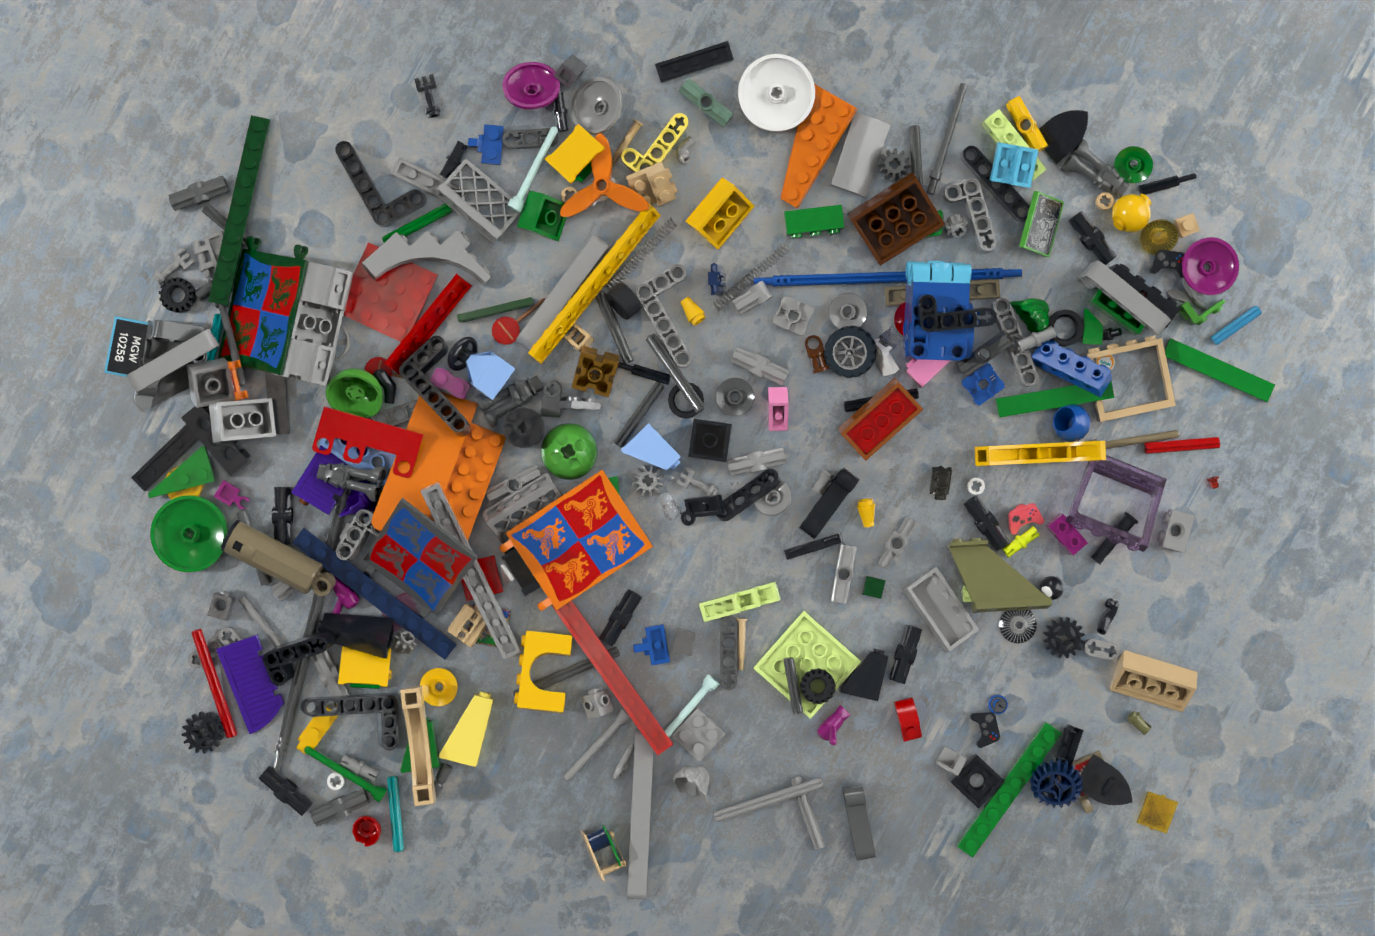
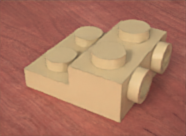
M662 162L626 176L630 189L643 196L650 205L657 202L658 206H661L676 199L675 193L678 192L674 182L670 183L669 179L672 178L668 167L664 168Z

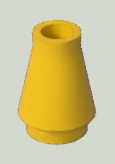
M686 297L680 302L688 322L692 323L693 326L700 324L706 319L705 312L690 297Z
M873 499L858 500L857 509L863 527H873L875 516V503H873Z

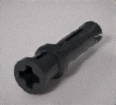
M1125 511L1124 517L1118 524L1113 526L1114 530L1091 558L1101 565L1123 537H1127L1129 530L1134 524L1139 522Z

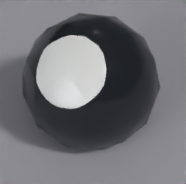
M1048 576L1042 580L1040 591L1048 598L1055 600L1063 594L1064 584L1058 577Z

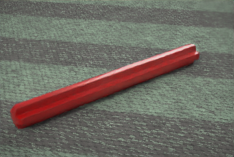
M196 629L191 634L227 738L235 737L237 732L202 629Z

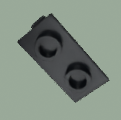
M1068 724L1064 728L1065 731L1061 745H1059L1057 754L1054 757H1056V762L1058 759L1061 760V763L1067 760L1068 766L1073 764L1084 730Z

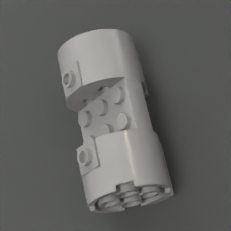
M308 262L283 375L278 376L323 386L328 385L337 350L336 344L343 313L346 310L354 273Z

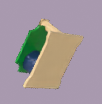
M602 824L601 829L587 835L581 830L580 834L598 877L604 881V875L624 866L626 867V862L623 858L621 861L619 860L611 838L614 839L617 846L614 833L609 830V836L605 826ZM609 846L616 863L600 870L594 852Z

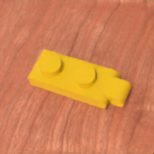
M326 705V710L331 711L332 709ZM339 715L313 717L297 739L300 743L296 748L303 754H306L304 752L306 746L315 749Z

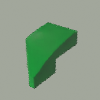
M1084 308L1082 344L1102 345L1103 325L1088 309Z

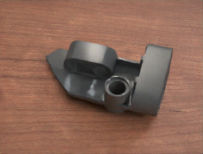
M148 319L144 354L138 368L209 328ZM207 353L186 365L206 361ZM186 365L138 392L135 391L133 403L143 412L151 406L189 389Z

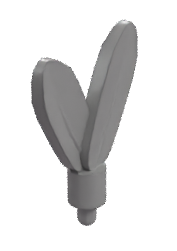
M1184 277L1182 281L1186 292L1179 289L1167 291V294L1172 299L1182 302L1188 301L1193 303L1198 309L1206 310V307L1203 305L1204 303L1198 298V293L1186 283Z

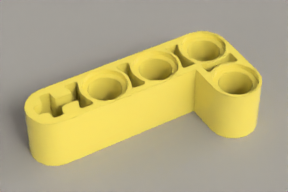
M682 113L675 114L644 156L633 148L625 149L621 155L623 164L635 173L640 171L643 165L652 166L663 162L687 130V116ZM682 119L684 126L680 125L675 132L676 120L680 121ZM671 134L674 140L671 143H666L663 140L664 135ZM655 149L662 151V156L658 159L653 158L651 155ZM629 153L634 154L636 157L631 163L625 160V156Z

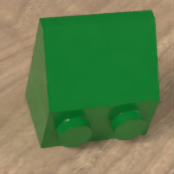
M529 190L517 227L559 242L567 218L560 215L561 208L565 203L546 194Z

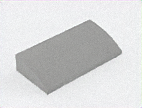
M859 112L855 113L830 186L867 198L890 124Z
M934 567L902 589L944 652H950L979 631L937 567Z

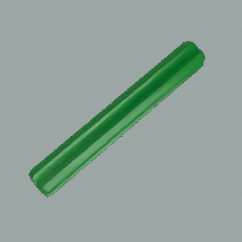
M445 203L382 237V240L385 243L396 232L406 237L452 213V208Z

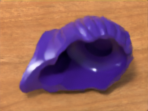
M360 480V481H359V482H362V483L371 484L368 480ZM351 490L347 499V506L339 514V517L356 515L358 511L364 509L375 511L377 502L371 501L362 492Z

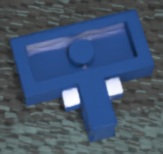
M484 124V135H479L478 139L468 138V147L478 148L477 152L482 153V164L501 165L504 126Z
M664 624L645 627L646 638H642V643L633 645L634 653L644 651L645 656H650L651 665L669 663L670 657Z

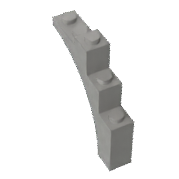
M458 230L441 245L439 244V239L433 233L429 234L426 231L409 246L410 242L403 234L399 235L396 232L362 262V267L374 280L400 265L417 261H435L450 264L471 274L483 285L491 279L490 271L484 265L480 266L476 262L477 257L471 251H466L470 246V239L465 233H460Z

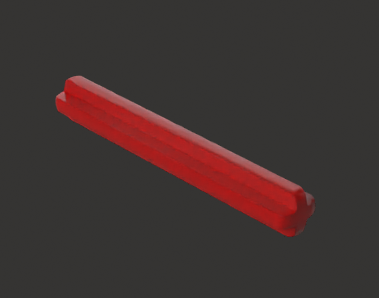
M1219 437L1149 442L1144 444V451L1146 454L1215 449L1220 448L1221 442Z

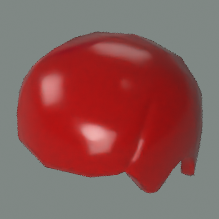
M368 815L359 817L352 827V833L356 842L364 844L365 847L374 845L381 835V825L378 820Z

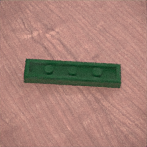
M532 297L457 314V319L460 323L531 307L534 305Z

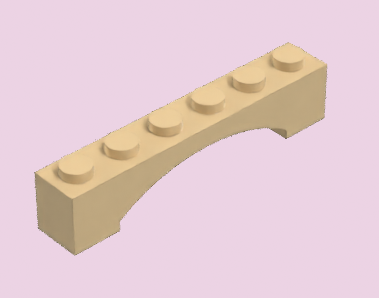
M422 686L402 688L400 693L410 749L414 806L434 804L436 794Z

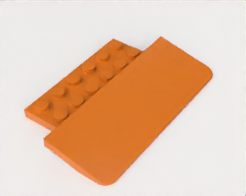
M441 392L466 418L471 426L470 432L466 436L461 437L456 435L420 396L418 397L406 430L424 434L413 473L409 478L395 475L393 473L395 457L371 519L372 526L376 530L381 531L402 498L435 522L421 494V489L439 482L468 541L506 437L502 434L471 423L478 403ZM438 395L431 398L432 403L439 400ZM452 409L445 410L443 415L449 416ZM458 423L456 429H462L465 423ZM401 461L398 464L399 472L407 473L409 471L410 465L407 461Z

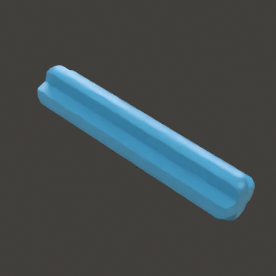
M1258 306L1252 307L1211 336L1212 342L1215 345H1219L1260 316L1262 311Z

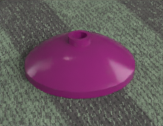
M525 62L514 66L506 73L502 82V88L505 98L512 105L521 109L534 110L549 105L557 98L560 92V81L554 77L556 72L550 66L539 62Z
M1207 237L1194 242L1186 250L1182 259V274L1186 283L1194 291L1203 295H1216L1225 292L1234 284L1239 273V260L1235 250L1230 244L1219 238ZM1205 264L1209 266L1207 271L1204 269Z

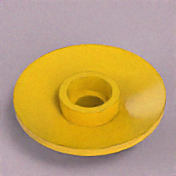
M434 668L426 672L421 678L419 685L423 689L424 701L432 706H445L455 698L458 691V683L455 676L443 668ZM437 683H441L443 685L442 690L436 689Z

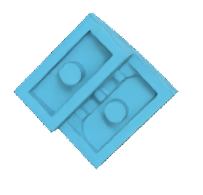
M997 142L990 180L1031 188L1038 149Z

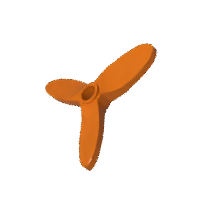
M598 133L595 139L605 149L591 160L595 178L593 184L574 194L562 206L560 215L563 217L577 215L589 208L601 196H607L617 204L639 212L649 210V204L643 196L624 185L613 183L611 180L612 153L608 139L603 134ZM602 181H606V189L600 191L599 184Z

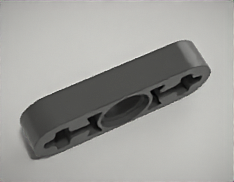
M551 128L509 130L504 133L502 141L509 149L541 147L545 139H541L542 143H539L538 133H541V137L547 136ZM529 133L536 136V141L532 144H528L525 141V136ZM519 134H522V145H519V140L513 141L512 145H510L509 141H506L510 137L509 135H513L514 138H520ZM556 134L550 147L557 144L558 134Z

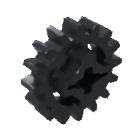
M1058 617V622L1052 619V625H1046L1048 631L1042 634L1047 637L1042 642L1048 643L1045 649H1052L1051 655L1057 652L1058 658H1061L1062 654H1064L1065 658H1069V653L1075 656L1076 649L1081 651L1079 644L1085 642L1081 640L1085 633L1079 632L1082 626H1075L1076 620L1070 623L1069 617H1066L1065 621H1063L1062 617ZM1062 625L1058 631L1053 632L1056 627ZM1071 628L1074 630L1076 637L1072 636ZM1065 633V635L1068 636V638H1071V640L1067 639L1063 640L1062 642V640L1056 637V635L1063 636ZM1051 639H1055L1057 643V648L1054 647ZM1073 643V646L1066 650V647Z
M201 711L199 712V717L193 714L192 719H186L188 725L182 726L186 732L181 735L187 738L184 744L190 743L189 750L195 747V753L202 749L203 754H205L208 749L212 752L215 750L214 746L218 747L221 745L218 740L224 739L220 735V733L224 732V729L219 727L222 723H217V715L212 718L211 712L204 716V712ZM202 720L200 726L193 725L196 721ZM203 728L204 732L207 733L205 736H202V733L199 732ZM207 739L213 740L210 744L204 745Z

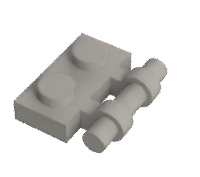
M223 231L203 237L206 245L201 246L199 240L192 242L194 255L198 257L199 268L205 278L212 277L211 268L215 267L216 270L224 235ZM209 251L212 259L210 262H207L204 254Z

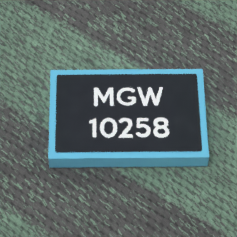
M115 316L104 373L127 377L126 375L138 369L139 362L144 354L148 322Z

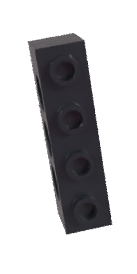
M194 406L181 417L230 477L236 476L251 463L249 459L251 457L250 454L236 444L238 441L221 442L220 444L213 443L209 406L199 408ZM204 419H208L210 422L208 429H203L201 425ZM229 448H232L235 452L232 459L226 456V451Z

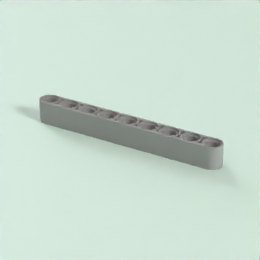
M635 729L627 899L646 900L654 750L639 729Z

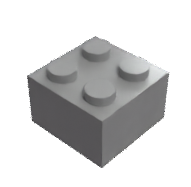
M225 358L186 365L191 400L197 408L209 406V404L235 400L231 371Z

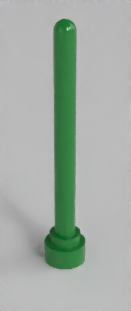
M310 746L304 748L306 754L370 792L375 801L380 802L385 795L386 788L377 785L376 787Z

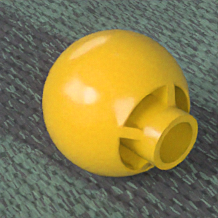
M1128 194L1119 198L1112 208L1114 226L1118 230L1128 233L1142 230L1148 224L1151 216L1150 206L1152 203L1149 197L1145 194H1140L1139 196Z

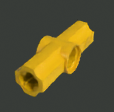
M1021 96L1008 101L1005 105L1028 146L1038 149V153L1048 147L1037 126V122L1032 118ZM1026 120L1031 122V127L1028 130L1023 129V123Z

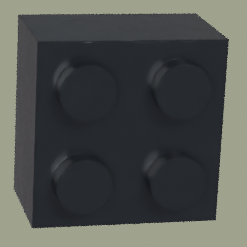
M693 419L688 457L727 462L732 424Z

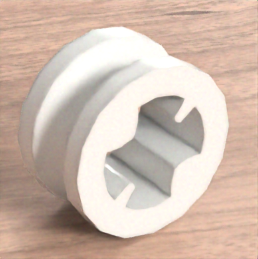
M971 478L967 483V490L971 494H981L985 489V483L980 478ZM973 481H976V483L980 482L981 484L977 492H975V489H971Z
M333 772L327 778V785L332 790H338L345 784V777L337 772ZM338 776L340 778L338 780H341V783L335 786L332 784L334 781L331 782V778Z

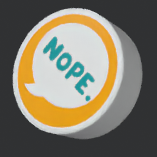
M1112 355L1096 358L1095 363L1098 365L1103 364L1111 370L1115 365V359Z

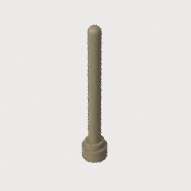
M1174 430L1105 441L1106 449L1172 439L1179 437L1180 433Z

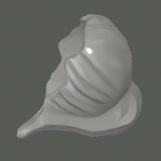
M686 766L674 774L673 782L679 792L699 797L706 804L710 803L707 796L710 780L706 768L702 766Z

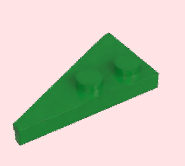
M201 446L148 493V497L154 498L216 481L207 448Z

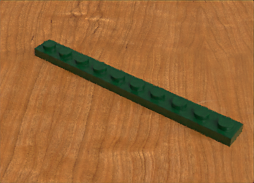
M253 115L250 118L208 300L210 303L228 306L270 126V119Z

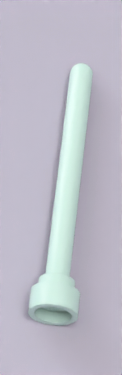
M551 127L517 196L510 199L507 205L518 212L522 211L524 207L523 199L558 132L557 127Z
M708 674L703 679L702 688L665 730L668 737L672 735L707 692H711L718 687L719 682Z

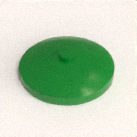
M187 495L168 501L157 511L151 524L150 539L154 552L165 565L180 572H197L212 566L223 555L224 552L221 551V546L229 529L224 514L213 502L200 496Z

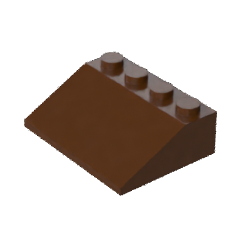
M913 172L847 213L880 266L946 225Z

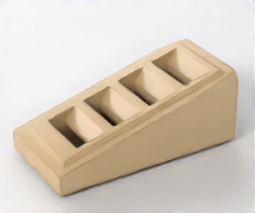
M576 323L573 324L572 327L574 329L568 336L565 334L563 337L579 352H581L582 345L589 347L594 342V338ZM578 332H580L578 337L573 341L572 339L575 337V335Z

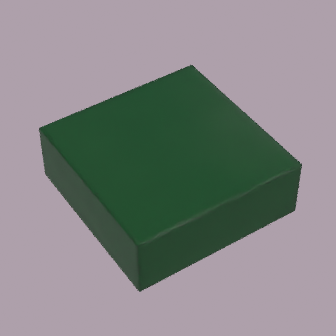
M866 576L862 595L881 599L886 580Z

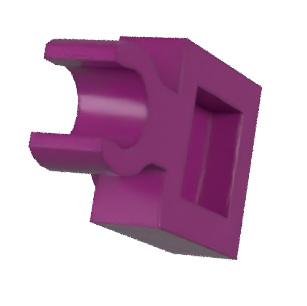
M226 480L222 481L213 496L228 506H232L235 502L240 509H246L241 505L243 499L250 502L248 497L238 495L241 489Z

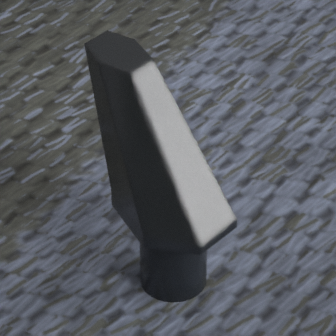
M1110 327L1103 330V340H1113L1114 337L1122 335L1121 328L1112 329Z

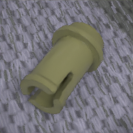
M1133 711L1127 717L1128 723L1133 724L1143 735L1150 731L1152 726L1140 716V712Z

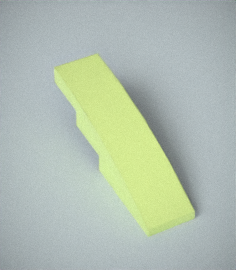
M775 581L699 603L703 620L706 622L781 600Z

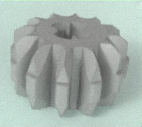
M643 465L645 472L637 468L636 470L640 476L632 475L633 478L638 479V481L632 482V485L639 484L635 491L639 492L642 488L644 489L642 496H645L646 490H649V496L652 497V489L656 493L660 492L655 487L656 485L663 487L664 484L659 483L658 480L664 479V476H656L661 472L660 469L655 473L652 472L654 465H651L650 471H647V465ZM649 475V478H653L651 486H647L646 483L642 482V479H645L644 476Z

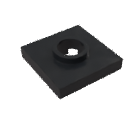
M975 754L962 768L959 775H956L950 782L979 809L1004 780ZM976 773L983 777V784L980 787H973L969 781L971 776Z

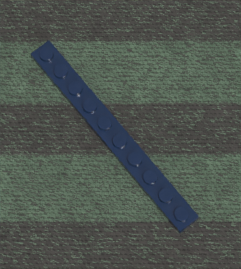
M305 527L292 542L309 557L322 563L326 570L389 618H393V621L406 631L411 632L415 638L444 660L456 647L457 644L419 616V614L351 562L339 559L334 549Z

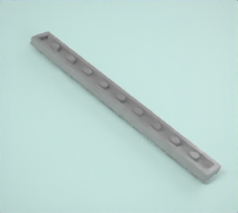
M437 482L421 489V494L436 524L472 551L440 483ZM476 559L463 579L504 660L520 653L521 649Z

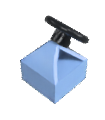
M464 337L451 348L447 359L448 366L454 371H460L467 367L469 382L493 400L515 368L492 351L477 354V341L473 337ZM469 342L472 344V351L468 349ZM460 346H462V348H461V350L458 352V354L455 355V353H456V351L458 350V348H459ZM458 360H459L460 362H462V364H459V365H455V364H454V363H456Z

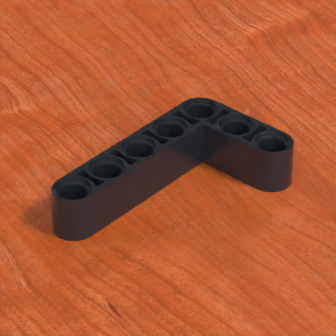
M341 141L336 145L335 152L376 224L381 227H388L425 205L426 197L418 189H413L386 204L354 147L347 141ZM344 146L350 148V152L347 155H341V149ZM353 163L359 164V169L356 172L350 171V166ZM364 179L368 180V187L361 189L359 186L360 182ZM415 194H420L421 201L417 204L412 203V197ZM371 197H378V203L376 205H369V199ZM404 204V211L396 213V205ZM381 213H387V221L383 223L379 222V215Z
M436 335L426 341L402 363L399 372L404 380L456 435L466 436L471 429L469 422L424 375L448 352L447 343L441 336ZM437 343H442L440 349L434 350V346ZM423 356H428L426 362L420 363V359ZM414 369L412 375L406 376L407 370ZM426 382L425 388L418 389L420 383ZM438 395L439 400L432 403L431 398ZM452 409L449 416L443 415L445 410ZM460 422H464V427L460 430H457V424Z
M380 693L312 697L304 699L301 703V711L310 717L377 713L379 745L386 750L392 751L399 744L398 701L393 695ZM390 698L391 705L385 708L384 700ZM371 699L372 706L366 709L364 706L365 701ZM348 700L353 701V707L350 710L345 708ZM333 701V710L327 711L326 704ZM314 702V711L308 712L307 705ZM387 717H391V725L385 727L384 720ZM388 736H391L392 743L386 746L384 741Z

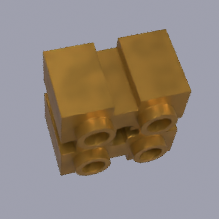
M582 345L571 388L585 392L587 388L594 389V394L609 398L620 355L606 351L604 356L597 354V349Z

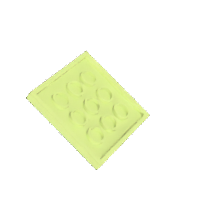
M803 610L755 664L753 669L790 700L783 660L784 658L793 657L803 713L811 719L824 703L813 704L803 696L800 683L805 673L817 668L826 670L834 679L836 691L861 661ZM821 679L813 680L810 685L811 691L816 694L822 693L825 689V682Z

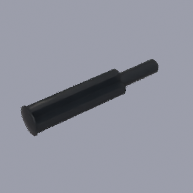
M1195 173L1182 177L1176 175L1139 185V193L1146 195L1176 187L1182 182L1196 179L1197 176Z
M621 362L618 363V368L631 371L633 375L666 385L670 383L671 376L669 374L636 364L631 366Z

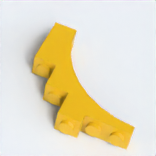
M1105 441L975 447V466L1106 460Z

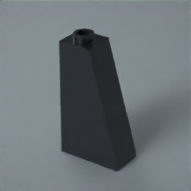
M324 613L323 620L319 621L318 631H331L336 639L334 644L387 659L394 634L393 618Z

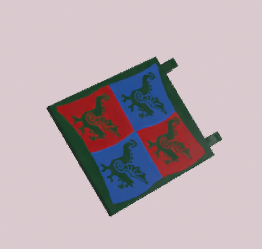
M248 236L246 240L248 249H242L228 311L241 365L283 375L308 261L303 260L308 254V247L296 244L294 246L295 258L259 252L256 250L261 244V239ZM224 330L218 359L225 358L228 362H232Z

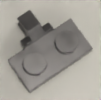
M567 396L562 397V401H559V408L601 409V403L593 402V398H582V401H579V397Z

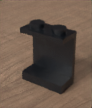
M514 546L504 552L505 555L501 558L505 560L518 581L524 596L541 587Z

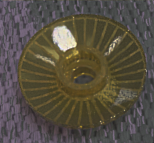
M1154 220L1142 229L1140 234L1141 246L1146 252L1153 255L1158 250L1170 251L1177 244L1178 230L1168 220Z

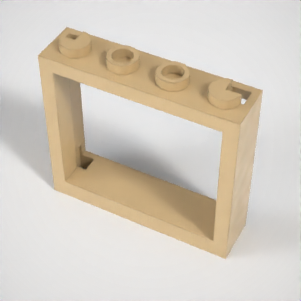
M1156 335L1144 337L1145 341L1137 342V339L1125 341L1126 345L1119 346L1116 343L1107 345L1105 350H1100L1097 347L1088 349L1089 353L1083 354L1094 362V358L1156 345L1166 399L1104 412L1102 400L1094 401L1093 404L1098 422L1176 406L1162 338L1156 339Z

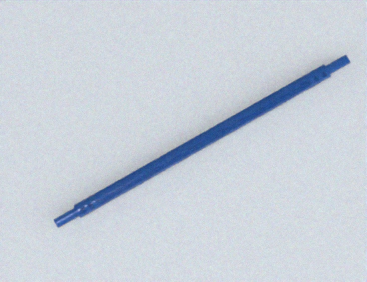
M971 269V280L1022 277V269ZM906 271L773 275V277L754 278V285L762 280L765 285H773V287L906 282Z

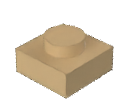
M1194 213L1174 220L1180 238L1200 231Z

